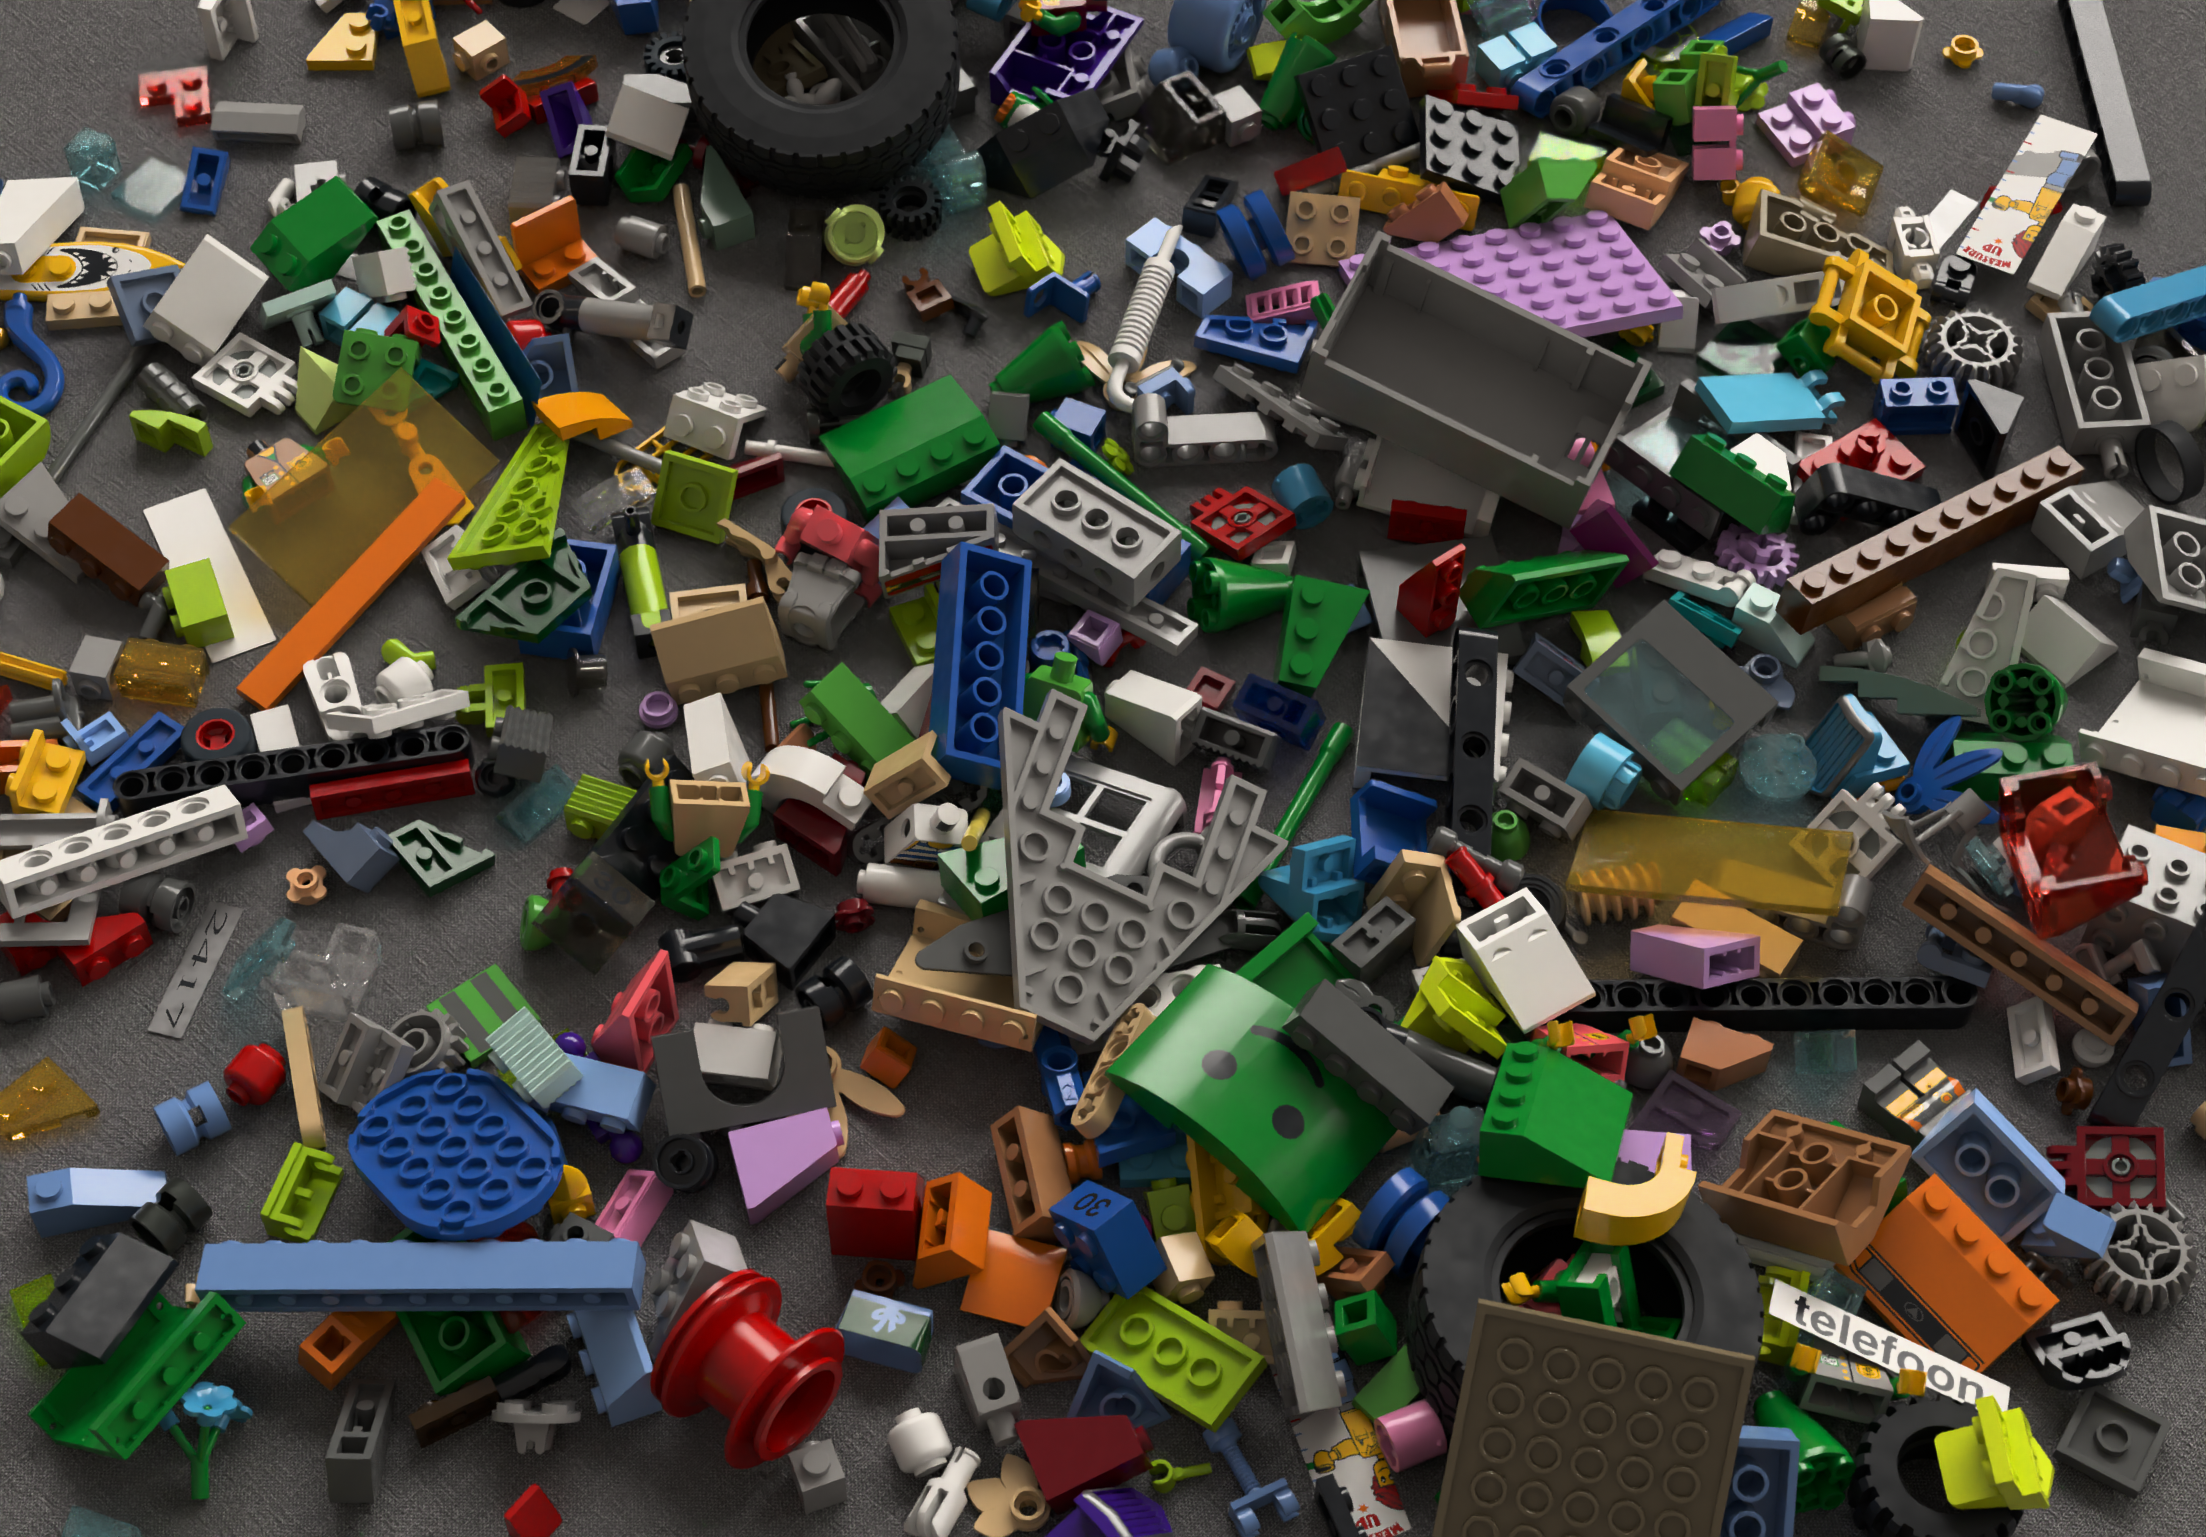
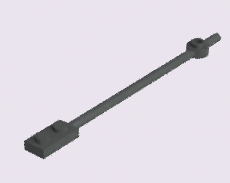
M155 343L134 347L47 470L56 484ZM0 526V565L13 569L28 546Z

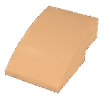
M1618 147L1605 159L1602 172L1591 181L1584 207L1591 210H1603L1615 219L1649 231L1674 197L1689 169L1690 163L1659 152L1644 158Z

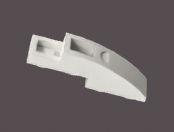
M1820 271L1712 288L1711 296L1715 324L1811 310V307L1817 302L1824 273ZM1840 278L1837 282L1831 306H1838L1845 284V281Z

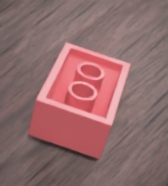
M660 949L631 979L624 993L619 992L616 995L607 1021L604 1025H598L594 1031L591 1046L602 1062L645 1073L651 1067L655 1059L650 1036L671 1033L679 1019L668 951Z

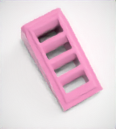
M1306 281L1245 295L1247 317L1252 319L1254 323L1268 324L1272 323L1273 318L1286 319L1288 325L1305 324L1306 320H1317L1310 307V303L1314 296L1320 294L1318 281ZM1272 305H1279V308L1273 310ZM1258 306H1264L1265 312L1258 313Z

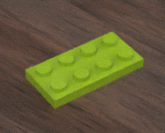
M1147 1286L1128 1300L1115 1294L1079 1339L1090 1356H1092L1095 1350H1098L1134 1369L1158 1399L1214 1433L1217 1432L1268 1366L1263 1355Z

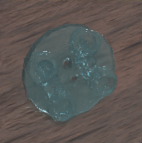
M1768 733L1755 738H1749L1745 741L1738 759V773L1745 787L1751 791L1752 796H1757L1771 802H1790L1802 798L1812 789L1817 777V761L1811 750L1805 745L1804 738L1796 733H1788L1786 735Z

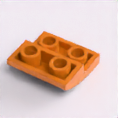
M988 1229L984 1271L969 1275L960 1310L1026 1328L1049 1306L1052 1308L1059 1278L1063 1274L1069 1250Z

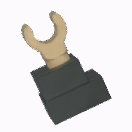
M895 330L891 345L898 370L897 375L893 379L895 380L894 384L897 382L904 383V395H907L912 391L911 376L923 379L926 369L929 367L932 358L930 337Z

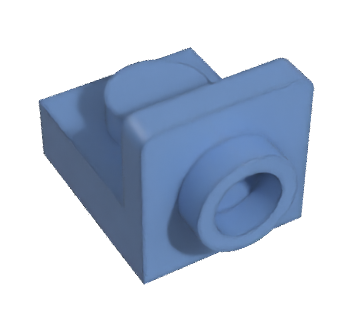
M1173 367L1144 382L1137 388V397L1146 393L1161 395L1165 400L1166 410L1173 403L1186 415H1189L1194 410L1195 388L1188 378L1182 377Z

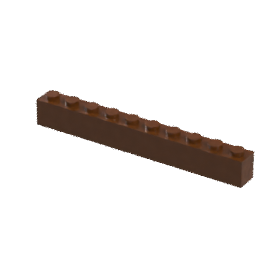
M2054 447L1786 579L1775 611L1799 635H1802L1890 591L1901 582L1904 584L2034 519L2040 502L2068 486L2078 485L2085 468L2062 447Z

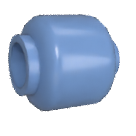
M1183 46L1168 47L1156 51L1151 57L1148 66L1149 79L1155 88L1165 93L1185 91L1193 87L1199 74V65L1196 58Z

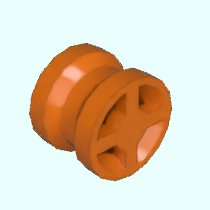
M1086 1139L1083 1144L1074 1145L1071 1142L1061 1143L1070 1185L1076 1184L1079 1179L1086 1177L1093 1181L1102 1179V1167L1099 1168L1093 1139Z

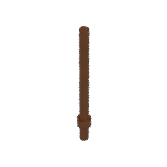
M751 559L747 562L749 582L746 585L747 600L763 596L765 602L768 603L769 591L768 585L763 579L762 561ZM774 681L769 684L758 685L764 749L768 753L780 744Z

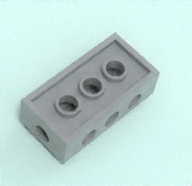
M1059 458L1012 504L1013 534L1133 608L1181 560L1182 531L1062 458Z

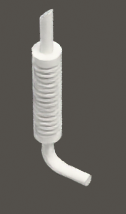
M1182 225L1174 226L1166 232L1157 257L1146 259L1108 356V363L1113 367V371L1107 382L1106 391L1109 400L1114 406L1124 412L1132 413V404L1135 399H1132L1123 392V382L1127 374L1136 372L1140 366L1175 275V268L1170 263V260L1182 232Z

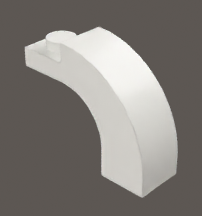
M785 745L772 749L751 775L752 779H756L760 775L761 764L768 767L770 777L765 784L760 785V791L763 792L762 807L771 813H774L786 798H794L815 806L853 831L872 805V802L863 793L864 787L843 774L846 768L845 765L825 754L805 747Z

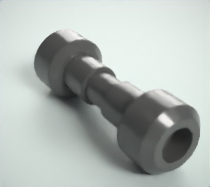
M1445 826L1437 827L1427 847L1428 853L1442 855L1446 859L1455 850L1465 845L1467 851L1485 873L1490 872L1494 876L1495 880L1493 883L1499 890L1507 894H1512L1516 891L1525 873L1522 864L1511 859L1502 862L1490 855L1485 856L1473 850V847L1459 841L1457 832Z

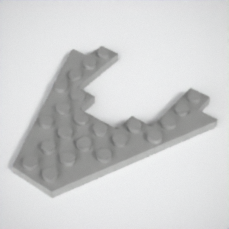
M1051 689L1045 697L1037 721L1007 707H1004L998 715L1014 1009H1022L1025 1012L1037 1014L1036 1022L1090 1046L1287 847L1289 841L1256 826L1267 791L1231 774L1224 783L1192 876L1159 861L1153 866L1144 894L1142 895L1074 863L1073 861L1086 827L1049 809L1088 705Z

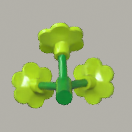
M1715 45L1712 53L1727 55L1728 50L1726 46ZM1779 60L1759 70L1737 66L1734 89H1741V94L1736 104L1737 113L1739 111L1745 113L1750 109L1759 110L1764 106V96L1769 91V87L1765 82L1788 71V66L1784 60Z

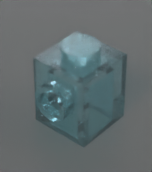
M85 126L63 148L72 177H77L78 181L98 190H101L122 169L114 139L106 133H99Z

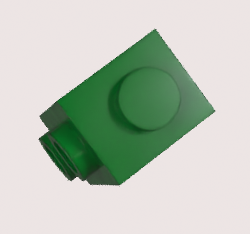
M710 836L660 871L661 905L698 921L709 914L708 880L720 871L719 839Z

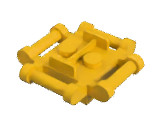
M1859 248L1850 255L1848 261L1838 256L1827 257L1822 269L1824 278L1816 304L1811 307L1809 313L1810 322L1818 326H1827L1831 329L1830 336L1824 343L1823 352L1831 357L1838 356L1871 376L1872 382L1876 385L1879 384L1880 379H1892L1894 372L1900 378H1915L1918 370L1916 360L1924 331L1929 328L1931 322V315L1920 308L1922 297L1916 294L1917 284L1909 279H1900L1870 260L1869 254ZM1840 278L1845 281L1838 309L1835 311L1830 307L1838 279ZM1875 356L1880 359V363L1878 364L1870 358Z

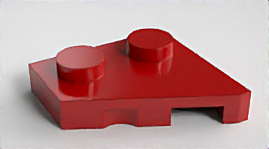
M1456 83L1455 90H1427V95L1446 100L1461 107L1518 110L1519 96L1506 95L1507 88L1486 87L1485 93L1476 92V85Z

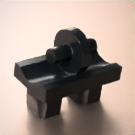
M1130 119L1120 137H1118L1113 129H1105L1097 156L1108 157L1098 177L1099 179L1108 183L1111 176L1115 175L1126 183H1130L1151 142L1135 134L1139 127L1138 122Z

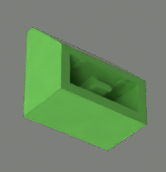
M1548 156L1533 160L1527 169L1515 175L1512 181L1500 190L1509 229L1520 227V225L1529 222L1537 224L1546 223L1577 199L1597 168L1596 161H1582L1578 157L1552 160Z

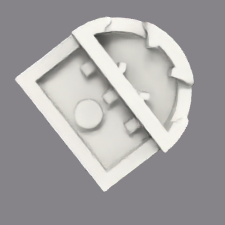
M2205 354L2134 364L2151 426L2165 420L2179 423L2188 432L2195 431L2202 426L2201 424L2206 420Z

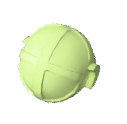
M852 204L842 209L837 207L824 221L827 224L824 232L826 248L841 263L858 266L867 261L871 265L883 253L884 249L881 245L885 236L884 224L880 215L873 208L862 204Z

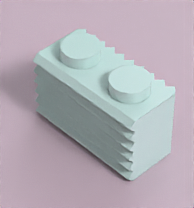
M525 1006L485 1039L493 1049L488 1054V1057L503 1074L510 1070L518 1080L512 1086L527 1104L535 1099L543 1109L548 1108L550 1103L555 1102L558 1097H561L564 1092L568 1091L571 1086H574L583 1077V1074Z

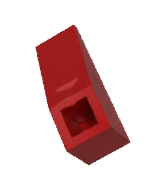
M1462 543L1434 559L1399 585L1396 609L1425 638L1438 630H1446L1456 619L1466 547Z

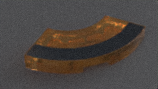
M565 55L561 60L549 66L521 71L512 81L526 93L527 97L540 95V91L549 89V86L563 81H572L573 83L580 81L598 67L596 55Z

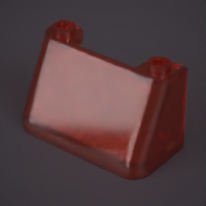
M2096 761L1999 778L1998 823L2001 843L2039 940L2057 938L2141 895L2142 887L2148 885V873L2145 863L2143 861L2138 862L2133 854L2124 856L2106 812L2107 801L2113 798L2111 782L2108 776L2102 777Z

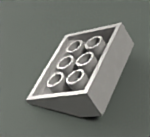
M2148 505L2124 529L2128 562L2158 602L2206 614V520Z
M1307 1231L1264 1233L1251 1243L1285 1417L1341 1407V1397L1347 1396V1389L1342 1370L1335 1371L1332 1354L1338 1353V1345L1333 1326L1326 1327L1323 1310L1329 1309V1301L1325 1284H1317L1314 1266L1320 1265L1317 1243L1315 1239L1308 1240Z

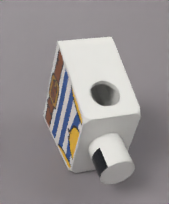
M921 803L910 805L884 828L885 865L939 871L937 854L962 848L961 840L968 828L967 811L958 808L952 803H943L940 806Z

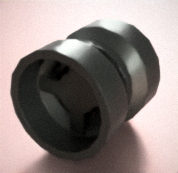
M1844 33L1835 34L1827 39L1820 48L1819 56L1826 65L1832 66V71L1839 80L1848 81L1856 77L1864 69L1867 60L1866 56L1859 49L1853 48V41Z

